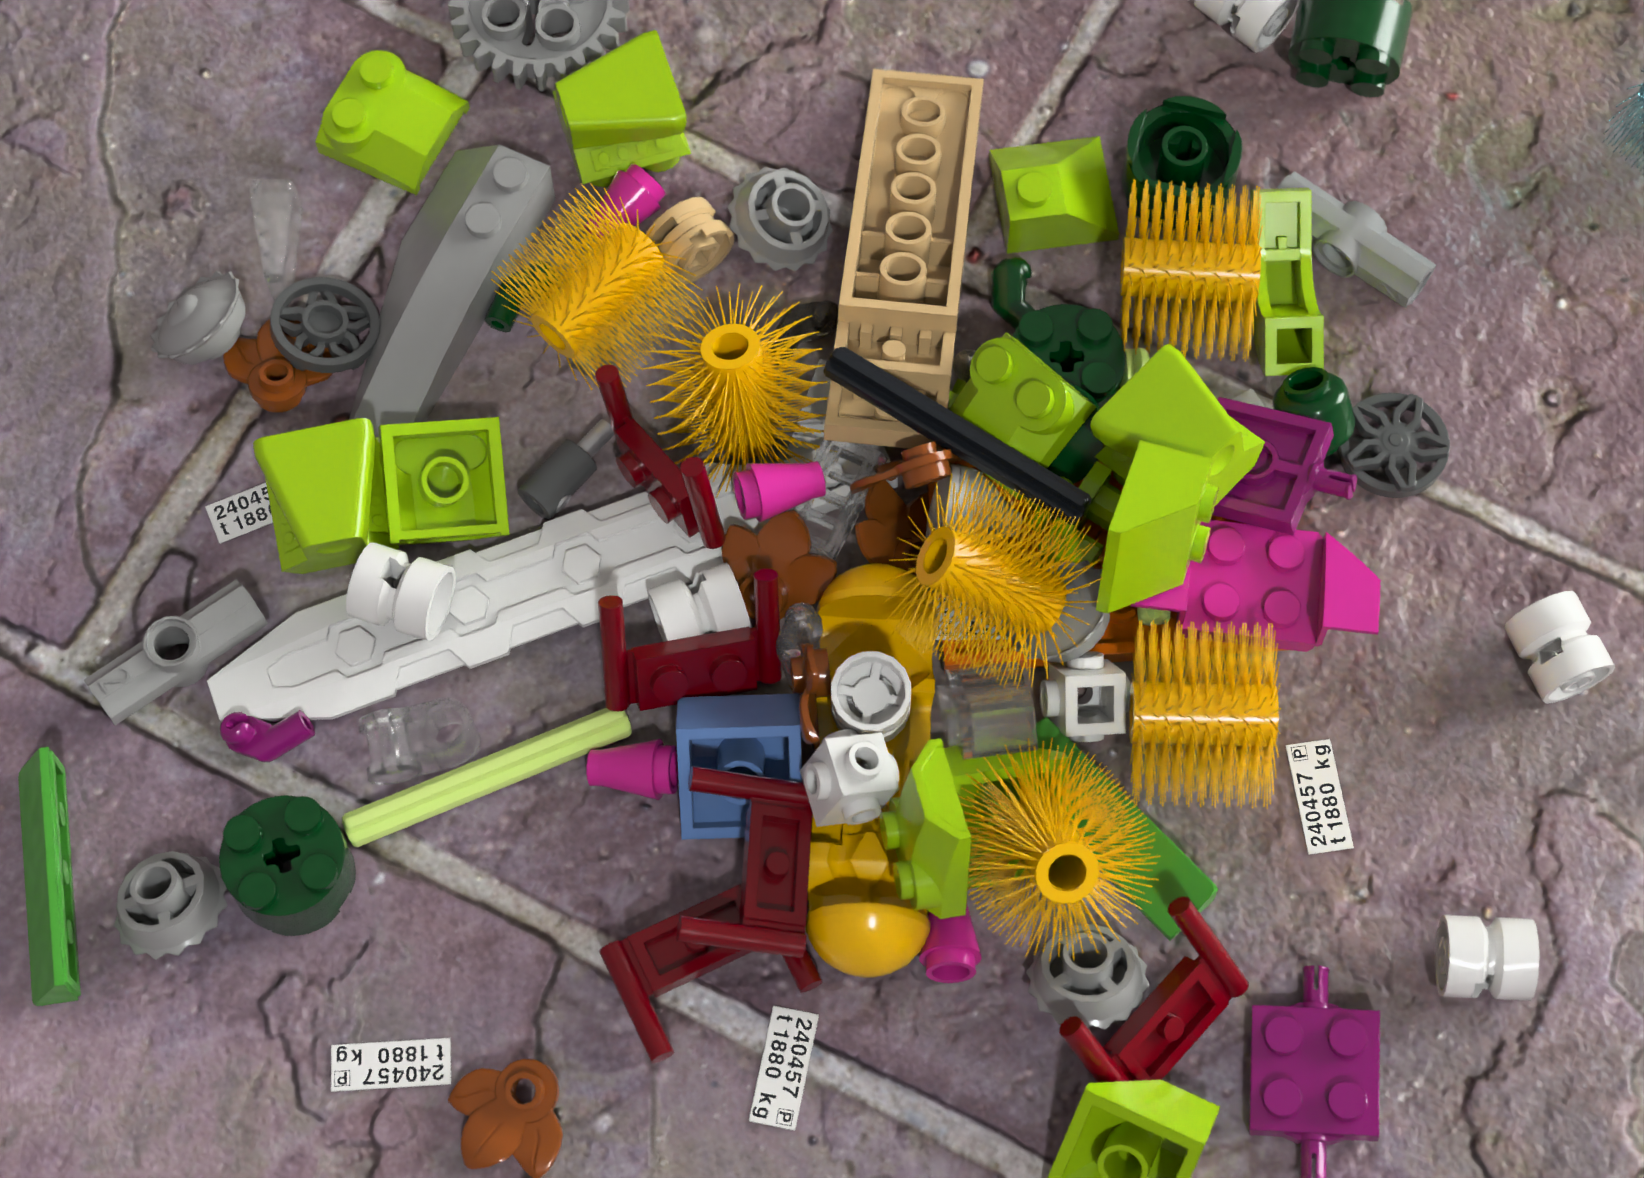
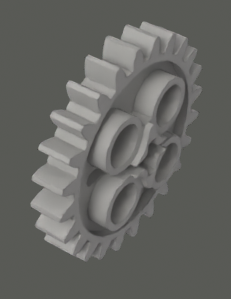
M629 0L448 1V7L452 19L451 25L454 38L459 39L464 57L473 55L478 72L492 66L494 82L496 83L501 82L509 73L513 74L515 87L519 90L524 86L527 78H535L539 91H544L547 77L555 76L558 82L565 78L568 72H575L586 66L588 61L593 62L605 55L603 48L614 50L619 47L618 33L627 31L626 13L629 12ZM531 14H537L535 22L536 34L534 37V41L530 46H526L529 41L530 35L532 36L533 33V21ZM505 22L514 23L507 27H498L499 24ZM558 32L568 33L567 35L562 37L551 36L552 34Z

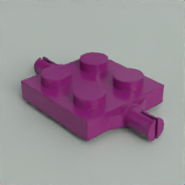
M1218 397V402L1228 415L1265 441V444L1255 466L1214 507L1212 515L1294 536L1306 504L1314 497L1317 491L1351 500L1357 485V475L1324 468L1323 461L1334 436L1332 423Z
M1314 965L1302 968L1303 1003L1300 1002L1291 1006L1252 1005L1249 1135L1283 1137L1296 1144H1301L1299 1178H1312V1158L1315 1159V1178H1327V1145L1344 1140H1379L1380 1010L1343 1009L1334 1004H1328L1330 969L1325 966H1318L1317 990H1315Z

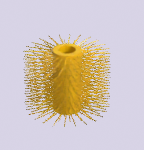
M1133 179L1128 208V226L1126 227V237L1123 239L1120 266V296H1123L1120 313L1122 312L1120 331L1124 352L1125 341L1127 343V326L1129 328V304L1131 309V297H1134L1132 339L1135 355L1138 349L1141 320H1143L1142 297L1143 299L1146 297L1144 346L1146 345L1148 353H1150V344H1152V320L1154 330V305L1156 311L1159 301L1156 325L1158 322L1156 340L1158 338V351L1163 347L1165 325L1169 314V344L1174 347L1177 345L1179 306L1181 312L1183 303L1180 326L1182 323L1180 342L1182 340L1181 352L1183 349L1184 357H1186V342L1188 352V333L1190 340L1191 317V323H1193L1192 335L1194 332V357L1196 351L1197 359V349L1199 356V345L1201 347L1202 325L1203 333L1206 325L1205 354L1207 353L1208 359L1209 353L1210 359V352L1213 353V327L1215 341L1216 309V323L1218 324L1216 336L1218 334L1217 350L1219 345L1218 358L1220 356L1221 361V357H1224V340L1226 348L1227 327L1229 334L1231 321L1228 343L1230 344V355L1232 348L1231 361L1233 360V349L1235 361V347L1237 354L1239 325V343L1243 330L1241 351L1243 348V359L1245 351L1246 362V352L1247 359L1249 355V335L1251 350V329H1253L1254 336L1253 304L1255 316L1257 317L1256 301L1259 295L1262 247L1260 248L1259 242L1263 227L1262 225L1259 234L1262 208L1260 213L1261 194L1259 201L1260 187L1258 188V198V186H1256V197L1254 190L1253 216L1251 200L1250 227V215H1248L1250 200H1248L1247 206L1248 189L1246 195V185L1245 193L1243 186L1242 208L1240 194V214L1239 206L1238 209L1236 206L1235 211L1237 194L1235 193L1234 200L1235 186L1233 189L1232 184V188L1229 189V206L1227 199L1226 219L1225 213L1223 216L1225 199L1223 198V188L1221 195L1222 184L1218 185V198L1216 192L1215 206L1213 205L1212 229V222L1210 226L1212 205L1210 209L1212 193L1210 192V184L1208 190L1207 183V192L1205 187V196L1202 198L1201 221V212L1198 214L1199 187H1197L1196 182V186L1194 184V189L1191 193V216L1189 203L1188 230V220L1185 224L1187 190H1185V183L1183 182L1180 187V205L1178 196V220L1176 211L1175 237V229L1172 234L1175 211L1173 212L1174 185L1172 186V181L1169 182L1167 207L1165 202V228L1163 219V239H1159L1162 219L1160 222L1162 189H1160L1161 182L1158 180L1156 196L1154 195V210L1152 209V236L1150 228V239H1148L1149 229L1147 232L1150 211L1148 210L1150 195L1148 194V179L1145 181L1141 201L1139 238H1134L1137 218L1135 220L1137 187L1136 180ZM1199 216H1200V232L1198 231V236H1197V240H1196L1197 229H1198V222H1199ZM1187 226V241H1184ZM1249 227V237L1247 239V231ZM1167 299H1169V301H1170V307H1169L1168 316H1167ZM1192 300H1194V302H1195V303H1194L1193 314H1192ZM1204 308H1205V314H1206L1205 323H1204ZM1240 320H1241V323H1242L1241 334H1240Z
M591 184L604 202L607 211L584 186L583 188L588 192L596 206L578 190L576 192L587 206L569 193L579 209L575 208L567 200L564 201L572 209L573 214L563 207L560 209L570 222L554 210L552 211L559 217L558 220L561 224L559 225L555 220L552 221L550 216L547 217L554 224L556 232L561 238L551 229V226L549 227L545 224L563 243L559 242L549 230L548 232L552 235V237H549L555 241L558 248L544 234H540L545 240L544 242L536 236L553 252L554 256L534 237L539 244H531L546 259L539 256L529 243L528 245L534 252L529 248L527 249L538 258L540 263L520 243L519 245L525 250L524 253L527 258L523 254L521 255L535 267L536 271L515 250L514 252L522 260L519 262L524 267L510 254L508 255L529 275L522 272L513 262L517 269L513 265L511 266L520 273V277L502 260L515 275L511 272L507 274L521 288H517L500 269L499 271L507 280L502 276L495 275L510 290H505L493 279L491 280L521 305L515 304L494 290L496 293L531 316H525L503 305L532 322L531 325L513 320L534 327L539 333L527 338L541 336L548 343L543 354L549 345L558 352L559 368H561L560 354L565 356L576 379L568 359L571 358L592 390L576 360L597 387L598 384L593 379L591 372L594 376L595 373L586 362L597 371L595 365L598 368L601 367L599 363L606 365L599 356L608 364H611L609 360L614 362L624 373L623 369L629 373L632 372L638 377L618 357L625 360L631 367L628 363L630 362L638 370L639 368L642 370V368L630 355L634 359L639 358L644 364L646 363L628 348L625 343L631 345L641 357L642 355L639 351L645 356L647 355L636 347L638 345L645 351L635 340L640 342L646 350L647 348L643 343L651 350L657 351L652 346L653 343L651 341L653 340L661 346L650 335L647 336L646 334L648 333L640 325L646 327L651 334H657L652 330L651 327H653L663 336L662 334L664 333L658 327L660 326L667 333L675 336L669 330L670 328H667L659 319V317H663L667 320L655 307L659 308L670 320L673 317L682 323L683 320L674 309L687 319H692L673 306L668 298L673 303L676 301L682 309V306L685 307L687 305L691 308L683 298L685 297L702 310L679 286L693 294L694 292L671 273L678 275L698 289H702L664 264H670L692 274L666 261L671 260L670 258H663L664 255L686 260L685 258L660 252L657 246L671 243L672 241L654 244L655 241L653 242L648 237L654 226L647 235L639 230L638 209L637 228L631 225L620 197L628 223H625L621 211L620 213L618 212L604 188L622 221L621 224ZM585 199L603 216L604 219H602L599 215H597L594 212V210L589 206ZM597 204L602 208V210L609 216V218H610L612 221H610V220L604 215V213L601 212V210L599 209V207L597 206ZM573 208L588 221L589 225L583 221V219L573 210ZM567 214H568L580 227L576 226V225L572 222V220L567 216ZM589 218L595 221L598 224L599 228L594 223H592L589 220ZM565 221L572 225L574 230ZM555 223L560 228H562L571 237L572 240L568 239L565 236V234L555 225ZM582 223L586 225V227L593 233V235L584 228ZM536 226V228H537L541 233L544 232L542 229H539V228ZM571 233L577 236L581 240L582 244L576 238H574L571 235ZM564 238L575 248V250L572 249V248L566 243V241L564 240ZM553 248H554L555 250H557L558 252H560V253L563 255V257L565 258V260H564L560 255H558V254L553 250ZM546 254H548L557 263V265H555ZM535 264L540 266L547 273V275L543 273ZM529 270H531L541 282L535 279L529 272ZM666 273H668L671 277H673V278H674L676 281H678L680 284H678L677 282L673 281ZM524 277H525L526 280L531 284V286L527 284V282L525 281ZM501 278H503L505 281H507L509 284L515 287V289L523 296V298L520 297L512 288H510ZM518 280L524 283L529 288L530 292L523 285H521L518 282ZM668 280L674 283L686 296L676 290ZM662 287H664L673 297H671L670 295H668V294L662 289ZM670 289L675 291L686 304H684L677 296H675L670 291ZM509 292H511L512 294L516 295V296H517L521 301H523L528 307H526L523 303H521L518 299H516V298H515L513 295H511ZM652 297L657 299L662 307H660ZM646 304H648L653 310H655L657 314L652 312ZM666 305L670 306L675 314ZM637 315L641 316L647 323V325H645ZM653 316H654L665 328H663L659 323H657V322L654 320ZM630 321H632L637 327H639L642 332H640L639 330H637V329L631 324ZM650 322L655 324L661 333ZM627 331L630 332L632 335H634L636 338H634L633 336L629 335V334L627 333ZM621 332L626 334L632 343H630ZM638 334H639L650 346H648L644 341H642V340L639 338ZM615 339H617L622 345H624L625 348H626L628 351H626L624 348H622V347L615 341ZM611 348H612L613 350H615L618 354H620V356L617 355L616 353H614V352L611 350ZM606 350L611 352L618 362H616ZM622 351H623L636 365H634L630 360H628V359L624 356V354L622 353ZM621 363H622L623 365H625L630 371H628L626 368H624V367L621 365Z
M740 283L738 286L735 315L733 309L731 314L729 292L730 324H726L717 286L716 289L724 325H719L708 297L706 298L717 325L712 315H709L697 297L715 326L713 330L701 313L700 315L709 330L687 306L685 307L698 321L675 304L701 326L706 334L705 337L695 328L694 330L698 334L694 333L681 321L679 322L687 329L672 320L669 322L660 317L659 319L689 332L702 342L697 343L694 339H692L694 342L687 341L684 337H682L684 340H680L675 336L671 338L667 335L647 334L681 343L693 350L642 351L662 353L683 359L642 369H664L677 372L655 383L646 385L676 387L669 394L660 399L650 401V403L657 401L680 403L672 411L654 417V419L662 417L685 419L674 428L657 434L692 433L676 445L662 450L665 451L675 447L703 442L693 452L674 463L677 465L689 457H693L696 454L698 456L699 453L715 447L703 461L704 465H706L712 458L709 467L718 453H720V460L724 450L725 454L708 475L709 480L718 468L714 477L715 480L724 459L727 457L723 476L729 455L733 456L731 465L716 498L730 472L725 492L727 491L737 457L736 472H738L740 458H742L741 471H743L744 467L746 470L748 458L751 457L753 463H756L755 456H758L761 463H763L761 457L764 463H768L763 453L765 455L767 453L772 463L774 461L769 453L778 463H785L776 455L771 447L772 445L789 462L790 460L779 448L783 449L798 463L800 462L791 454L806 463L808 462L804 459L813 462L777 443L776 439H781L786 446L787 444L783 440L791 442L795 447L797 446L793 442L800 444L806 449L808 448L802 444L816 449L814 447L829 449L828 447L797 440L784 433L811 432L814 434V432L821 434V432H824V430L806 428L794 422L826 416V414H813L801 411L800 409L815 402L826 400L828 397L812 398L800 394L817 384L827 383L828 381L813 382L798 379V377L814 368L825 366V364L806 365L795 362L801 357L822 348L788 349L801 339L820 331L778 339L791 327L813 315L765 334L774 322L798 303L792 304L786 311L783 310L776 318L774 316L769 323H767V318L765 325L759 330L758 325L756 332L753 330L760 318L783 291L772 303L771 301L760 315L765 305L764 302L755 322L752 324L756 311L755 308L750 326H745L763 285H761L748 312L753 292L751 293L742 324L743 300L739 324H736ZM770 335L769 338L760 342L762 338ZM787 340V341H784V342H781V343L772 345L774 342ZM784 344V345H782V346H780V347H777V348H775V349H769V348H772V347H775V346ZM678 352H698V353L701 354V355H698V354H687V353H678ZM794 353V354H789V355L780 356L781 354ZM684 361L690 362V363L674 364V363H679V362H684ZM691 364H694V365L691 366V367H671V366H681V365H691ZM690 378V379H688V380L675 381V380ZM784 416H801V417L782 418V417H784ZM705 433H710V434H708V435H705V436L696 438V437L701 436V435H703V434H705Z
M965 470L958 495L956 492L955 506V483L953 485L952 516L948 525L947 513L952 480L951 474L945 513L939 495L943 527H940L936 483L938 528L935 530L923 498H921L931 534L926 538L908 516L923 537L921 538L912 531L924 541L922 547L897 537V539L919 549L920 552L918 555L902 553L918 558L888 560H917L916 568H909V571L896 575V577L884 582L886 583L905 574L916 572V576L886 600L888 601L890 598H895L901 593L912 589L886 621L918 586L922 585L918 593L894 616L895 618L910 604L893 634L912 606L918 605L899 631L900 633L913 616L910 625L906 629L907 632L902 644L911 625L922 614L919 621L914 625L916 627L906 645H908L921 621L917 637L912 643L914 644L915 642L914 648L918 636L927 624L925 632L919 640L921 643L918 651L929 629L930 634L927 636L928 640L923 652L927 644L930 645L931 635L935 631L933 643L927 654L931 647V651H933L935 640L941 631L939 642L933 651L934 653L936 650V656L939 644L947 633L945 642L939 649V651L941 649L942 651L938 660H940L947 642L946 647L949 646L943 659L944 662L948 651L951 653V646L956 638L954 642L955 648L950 658L952 655V660H955L957 657L955 664L957 665L960 651L968 640L966 649L961 655L963 658L959 668L966 651L967 655L969 653L970 655L963 670L969 658L971 662L974 650L976 654L968 671L972 664L973 670L978 664L977 674L978 668L983 664L980 677L985 663L988 664L990 661L983 678H985L991 665V673L988 679L994 670L993 678L998 673L997 682L1001 667L1006 660L1007 665L999 684L1001 685L1009 664L1010 672L1004 686L1010 673L1012 679L1013 668L1018 658L1013 684L1015 686L1021 653L1023 651L1024 663L1016 690H1018L1025 662L1028 671V652L1030 680L1031 642L1033 635H1035L1036 645L1032 688L1038 646L1048 679L1046 631L1049 632L1055 643L1062 665L1064 664L1060 655L1061 651L1055 640V637H1058L1054 634L1051 627L1057 623L1076 645L1059 623L1061 622L1074 632L1059 619L1061 613L1089 625L1063 612L1064 606L1084 610V608L1065 603L1098 602L1066 601L1067 594L1078 593L1072 591L1091 586L1089 584L1102 579L1100 578L1077 588L1066 590V585L1100 560L1098 559L1094 563L1070 573L1096 542L1064 576L1060 577L1063 570L1089 546L1087 545L1084 549L1081 548L1075 552L1087 534V530L1073 553L1064 558L1085 529L1084 527L1067 549L1070 540L1076 535V533L1074 535L1073 533L1080 518L1072 534L1066 537L1076 518L1074 517L1065 536L1061 539L1062 532L1070 518L1065 524L1067 517L1065 516L1060 523L1064 513L1062 512L1060 520L1055 523L1060 511L1059 509L1052 523L1051 517L1055 509L1049 518L1050 509L1046 513V507L1042 511V513L1044 512L1042 521L1035 528L1038 519L1042 515L1043 504L1034 522L1033 518L1037 515L1035 511L1040 499L1032 514L1031 508L1036 498L1029 508L1030 503L1028 501L1026 504V497V500H1023V502L1025 501L1023 510L1015 521L1018 509L1023 504L1021 501L1024 493L1016 511L1014 510L1011 516L1012 509L1018 504V502L1016 504L1015 502L1020 490L1013 505V501H1011V508L1007 513V509L1010 507L1008 504L1015 490L1011 497L1009 494L1007 504L1001 513L1003 502L1011 490L1009 489L1007 492L1006 488L1003 500L995 511L998 500L1003 494L1001 491L1004 484L997 500L991 506L992 499L997 495L995 492L1000 481L994 493L991 492V499L987 503L988 494L995 480L991 487L989 485L987 494L981 503L984 489L990 481L989 479L987 482L986 479L983 490L975 501L984 475L981 477L976 493L974 492L973 501L970 506L971 492L980 472H978L973 485L971 483V489L965 500L970 478L968 476L962 508L959 504L958 509V500L967 470ZM969 498L967 515L963 519L962 512ZM975 504H976V509H977V510H976V514H975V516H974V510H975ZM1028 505L1027 514L1022 521L1024 509ZM957 507V520L954 524V514ZM973 509L972 521L968 524V518ZM1048 514L1046 525L1042 530L1043 521ZM988 515V520L983 523V520ZM977 518V526L974 529L975 521ZM1058 523L1056 530L1050 536L1051 530ZM1063 523L1062 530L1054 541L1057 530ZM993 524L992 531L988 534V528ZM1012 535V540L1008 544V538ZM1070 536L1069 540L1060 549L1062 543ZM1041 541H1042L1041 549H1040V551H1039V550H1038V545H1039V544L1041 543ZM1032 544V550L1028 553V547ZM1065 547L1060 560L1054 563L1055 557ZM1080 550H1082L1078 555H1076V556L1070 561V559H1071L1076 553H1078ZM1055 551L1052 559L1047 563L1048 556ZM1065 563L1063 568L1056 574L1058 568ZM1080 572L1079 574H1077L1075 577H1073V578H1072L1071 580H1069L1068 582H1066V583L1064 582V580H1066V579L1070 578L1071 576L1075 575L1076 573ZM915 579H918V582H916L915 584L911 585V586L908 587L907 589H905V590H903L902 592H900L903 588H905L907 585H909V584H910L911 582H913ZM925 589L922 597L915 602L918 595ZM927 600L925 608L915 618L923 601ZM934 600L933 607L926 613L929 605ZM948 608L947 614L944 617V609ZM954 609V615L949 619V615ZM937 613H939L938 616H937V617L935 618V620L933 621L934 615L937 614ZM941 613H942V614H943V619L939 622L940 616H941ZM968 616V621L965 624V617ZM975 617V623L970 627V622ZM958 621H960V622L958 623V625H957V626L955 627V629H954L955 623L958 622ZM995 626V631L991 634V629ZM978 629H980V631H979V632L977 633V635L975 636V631H977ZM1009 631V636L1006 640V633ZM1030 632L1028 648H1026V639ZM1016 633L1015 642L1011 648V638ZM1041 633H1043L1045 661L1040 638ZM1000 635L1001 638L995 645L996 637ZM963 637L959 652L954 658L955 650ZM1020 641L1021 647L1015 658L1016 645ZM983 646L980 659L975 665L976 657ZM1014 651L1013 664L1010 670V659ZM985 652H986V653H987V656H986V658L984 659V661L982 662V664L980 665L981 658L983 657V655H984ZM997 654L996 664L992 669L994 656ZM1003 654L1001 665L996 672L997 663Z
M1139 620V631L1137 626V652L1135 637V660L1133 653L1134 680L1131 673L1132 682L1129 698L1130 743H1132L1130 764L1132 761L1131 782L1133 777L1132 796L1134 794V804L1135 797L1136 804L1137 797L1139 801V786L1140 791H1142V765V775H1144L1145 771L1144 790L1146 789V801L1148 795V806L1149 798L1151 805L1152 797H1154V781L1155 784L1158 782V774L1160 804L1161 796L1162 806L1163 800L1166 802V785L1168 792V775L1170 776L1171 768L1170 791L1172 785V802L1174 792V806L1175 798L1176 805H1178V788L1180 798V775L1182 785L1184 771V797L1186 788V805L1188 794L1189 807L1190 792L1192 803L1193 779V792L1197 791L1198 782L1197 802H1199L1200 790V807L1201 798L1203 799L1204 806V781L1205 799L1207 798L1206 770L1207 784L1209 785L1211 769L1209 798L1211 797L1212 785V806L1214 793V808H1216V784L1218 803L1219 774L1220 793L1223 789L1224 780L1223 803H1225L1226 788V808L1228 787L1230 807V776L1232 799L1233 785L1236 786V798L1238 783V806L1240 792V808H1242V777L1243 804H1245V769L1246 794H1248L1250 778L1249 804L1252 786L1253 809L1255 778L1256 807L1257 771L1258 800L1259 785L1261 782L1262 799L1264 781L1263 807H1265L1266 791V809H1268V772L1271 805V778L1274 794L1272 757L1275 778H1277L1273 747H1275L1279 758L1276 741L1278 733L1281 734L1278 730L1279 710L1281 709L1279 708L1278 691L1281 683L1278 689L1276 687L1280 661L1278 662L1274 680L1278 643L1274 660L1276 631H1274L1272 651L1273 624H1271L1270 641V623H1268V659L1266 629V652H1264V636H1262L1260 653L1261 626L1258 645L1257 622L1255 652L1254 625L1253 660L1252 633L1249 649V630L1246 647L1247 623H1245V639L1244 623H1242V653L1241 628H1239V661L1237 635L1234 650L1235 625L1233 627L1232 642V622L1230 642L1228 624V654L1227 634L1225 633L1222 652L1223 629L1220 644V622L1219 636L1218 622H1216V646L1214 627V656L1211 635L1209 636L1208 646L1209 625H1207L1206 638V621L1205 631L1202 624V647L1200 632L1199 658L1198 641L1196 648L1197 629H1195L1194 640V622L1192 634L1191 621L1190 637L1188 627V649L1186 638V649L1183 659L1184 634L1182 641V624L1180 635V620L1179 630L1178 623H1176L1174 652L1172 641L1169 652L1170 628L1168 636V621L1167 631L1165 621V628L1162 626V642L1160 637V666L1159 649L1157 654L1158 633L1156 637V623L1155 631L1154 620L1153 629L1151 622V630L1148 631L1149 658L1148 645H1146L1147 658H1145L1144 664L1146 640H1144L1143 648L1144 627L1142 631V620L1141 629ZM1210 640H1211V648H1212V650H1211V656L1209 655V652H1210ZM1225 644H1226V660H1225V653H1224ZM1171 648H1172V662H1171V664H1170ZM1158 660H1159V672H1158V674H1157ZM1169 751H1170V753H1171V756H1170V765H1169ZM1142 753L1145 754L1144 768H1143V757H1142ZM1156 764L1158 765V769H1157V780H1156V774H1155V765H1156ZM1232 767H1233V777H1234V778H1233V784H1232ZM1221 770H1222V786H1221V780H1220ZM1196 775V789L1194 790V776Z
M1053 737L1050 749L1048 750L1047 764L1045 762L1044 780V741L1042 746V764L1041 754H1039L1041 783L1037 771L1034 746L1035 778L1029 738L1030 769L1026 752L1024 754L1030 781L1020 744L1019 748L1025 775L1022 769L1020 771L1017 761L1015 764L1011 752L1009 754L1005 744L1020 788L1000 760L998 754L996 755L1018 793L1020 800L1016 798L985 757L983 758L989 764L994 775L1000 781L999 783L1011 799L1005 796L982 772L980 773L989 781L987 782L982 777L988 784L987 787L989 789L971 776L969 777L990 792L995 798L975 785L1001 807L979 791L977 792L987 800L961 787V789L981 799L990 807L968 796L966 797L969 799L958 796L983 806L995 814H989L974 805L970 807L960 803L963 806L992 817L989 818L978 813L976 815L963 811L964 814L980 818H965V821L986 827L967 826L969 830H973L970 833H981L971 835V838L978 839L971 840V842H985L971 844V846L976 848L970 849V851H974L970 852V856H984L970 859L974 863L969 864V866L975 867L968 868L969 872L974 871L968 878L975 875L980 876L968 881V884L973 881H980L971 885L967 891L977 885L981 886L975 891L970 892L968 896L983 890L980 894L971 898L973 901L975 898L986 894L973 905L979 904L982 900L991 896L987 902L976 908L978 910L992 903L979 913L980 915L995 906L982 919L990 916L995 910L1000 908L987 923L995 916L997 917L1008 905L1000 918L988 928L990 929L992 926H995L996 923L1006 917L1004 922L993 933L1013 916L1002 932L1008 925L1010 927L1013 919L1021 911L1006 937L1009 935L1018 921L1017 930L1004 945L1013 936H1016L1020 927L1025 923L1012 947L1024 930V937L1020 944L1021 947L1033 922L1032 934L1028 945L1030 944L1041 911L1040 925L1025 956H1027L1039 931L1035 955L1047 920L1044 952L1051 922L1052 908L1053 936L1049 962L1057 931L1058 917L1059 957L1060 936L1061 941H1063L1062 916L1065 924L1067 951L1069 950L1066 918L1071 934L1073 961H1075L1072 927L1076 943L1077 938L1071 912L1074 916L1082 953L1084 952L1077 921L1079 925L1081 923L1084 933L1086 934L1087 932L1091 944L1093 942L1096 952L1099 954L1081 905L1105 943L1106 941L1083 898H1086L1118 940L1119 938L1091 896L1122 926L1124 925L1111 913L1113 912L1120 919L1112 909L1116 908L1138 924L1109 902L1108 899L1131 914L1102 892L1101 889L1123 905L1125 904L1115 896L1142 909L1119 896L1113 890L1121 892L1134 900L1137 898L1152 903L1121 891L1107 881L1113 882L1128 891L1132 889L1143 894L1145 893L1111 879L1153 887L1125 878L1159 879L1146 878L1116 868L1152 871L1130 865L1157 863L1125 862H1146L1143 859L1160 857V855L1131 859L1123 856L1150 854L1118 853H1139L1136 850L1154 848L1152 846L1125 850L1135 846H1144L1142 844L1155 841L1154 839L1130 845L1142 839H1147V837L1155 833L1139 839L1118 841L1128 837H1137L1135 835L1148 832L1147 830L1124 836L1133 831L1140 830V828L1149 824L1129 830L1147 819L1146 817L1137 823L1131 824L1141 817L1144 812L1135 818L1122 821L1134 815L1140 809L1123 816L1135 808L1137 804L1122 811L1134 801L1132 799L1129 803L1120 807L1131 795L1115 803L1121 796L1127 793L1125 791L1113 799L1118 792L1122 791L1124 786L1112 794L1110 792L1121 785V783L1113 785L1111 789L1106 791L1118 778L1113 779L1101 789L1104 783L1114 774L1109 778L1106 777L1104 782L1094 791L1101 779L1109 773L1107 770L1102 777L1099 776L1094 782L1107 765L1103 769L1100 768L1094 778H1092V775L1101 763L1094 771L1093 767L1089 777L1083 783L1095 760L1084 775L1086 766L1096 754L1089 761L1088 759L1086 760L1082 770L1076 776V773L1089 752L1086 754L1078 767L1080 761L1078 759L1082 752L1080 751L1069 774L1073 749L1076 743H1074L1063 766L1068 744L1066 743L1055 777L1058 745L1056 757H1054L1053 773L1051 771L1049 788V759ZM1068 760H1069V763H1068V766H1067V769H1066V772H1065V775H1064V778H1063V782H1062V785H1061V775H1062V773H1063V771H1064V768H1065V766H1066V764H1067V762H1068ZM1076 763H1077V766H1076L1074 775H1073L1072 778L1070 779V776H1071V774H1072V772H1073V770H1074V768H1075V765H1076ZM1081 774H1082L1081 781H1080V783L1078 784L1077 788L1075 789V787H1076V785H1077V783H1078V780H1079V778H1080V776H1081ZM1092 785H1094V787H1093V788L1089 791V793L1087 794V792H1088V790L1090 789V787H1091ZM1089 819L1085 827L1077 828L1082 820ZM984 822H990V823H993V824H995V825H997V826H999V827L992 826V825H987V824H985ZM1129 822L1127 825H1125V826H1123V827H1118V826H1120V825H1122V824H1125V823ZM1086 832L1095 833L1093 835L1083 837ZM1124 843V844H1126V845H1111V844ZM978 851H990L984 853H976ZM1020 859L1016 865L1007 864L1011 860ZM1110 859L1125 860V861L1115 862V861L1110 860ZM1097 860L1105 861V862H1109V863H1105V864H1104V863H1101V862H1099V861H1097ZM1018 869H1025L1019 877L1014 878ZM1103 869L1111 870L1114 872H1120L1131 876L1115 875ZM1032 887L1031 895L1028 897L1030 888ZM1040 891H1041V893H1042V898H1041L1040 901H1039ZM1046 899H1047V900H1048V903H1047V909H1046V911H1045V905H1046ZM1015 902V904H1014V906L1012 907V909L1010 910V912L1007 913L1008 909H1009V908L1012 906V904ZM1065 904H1067V907H1068L1069 919H1068V915H1067V910H1066ZM1056 906H1057V916H1055ZM1027 907V909H1026V911H1025V913H1024V915H1023V917H1022V920H1021V922H1020L1022 913L1024 912L1025 908ZM1032 918V920H1031V922H1030V924H1029V926H1028V929H1027V931H1026V933H1025L1027 924H1028V922L1030 921V919Z

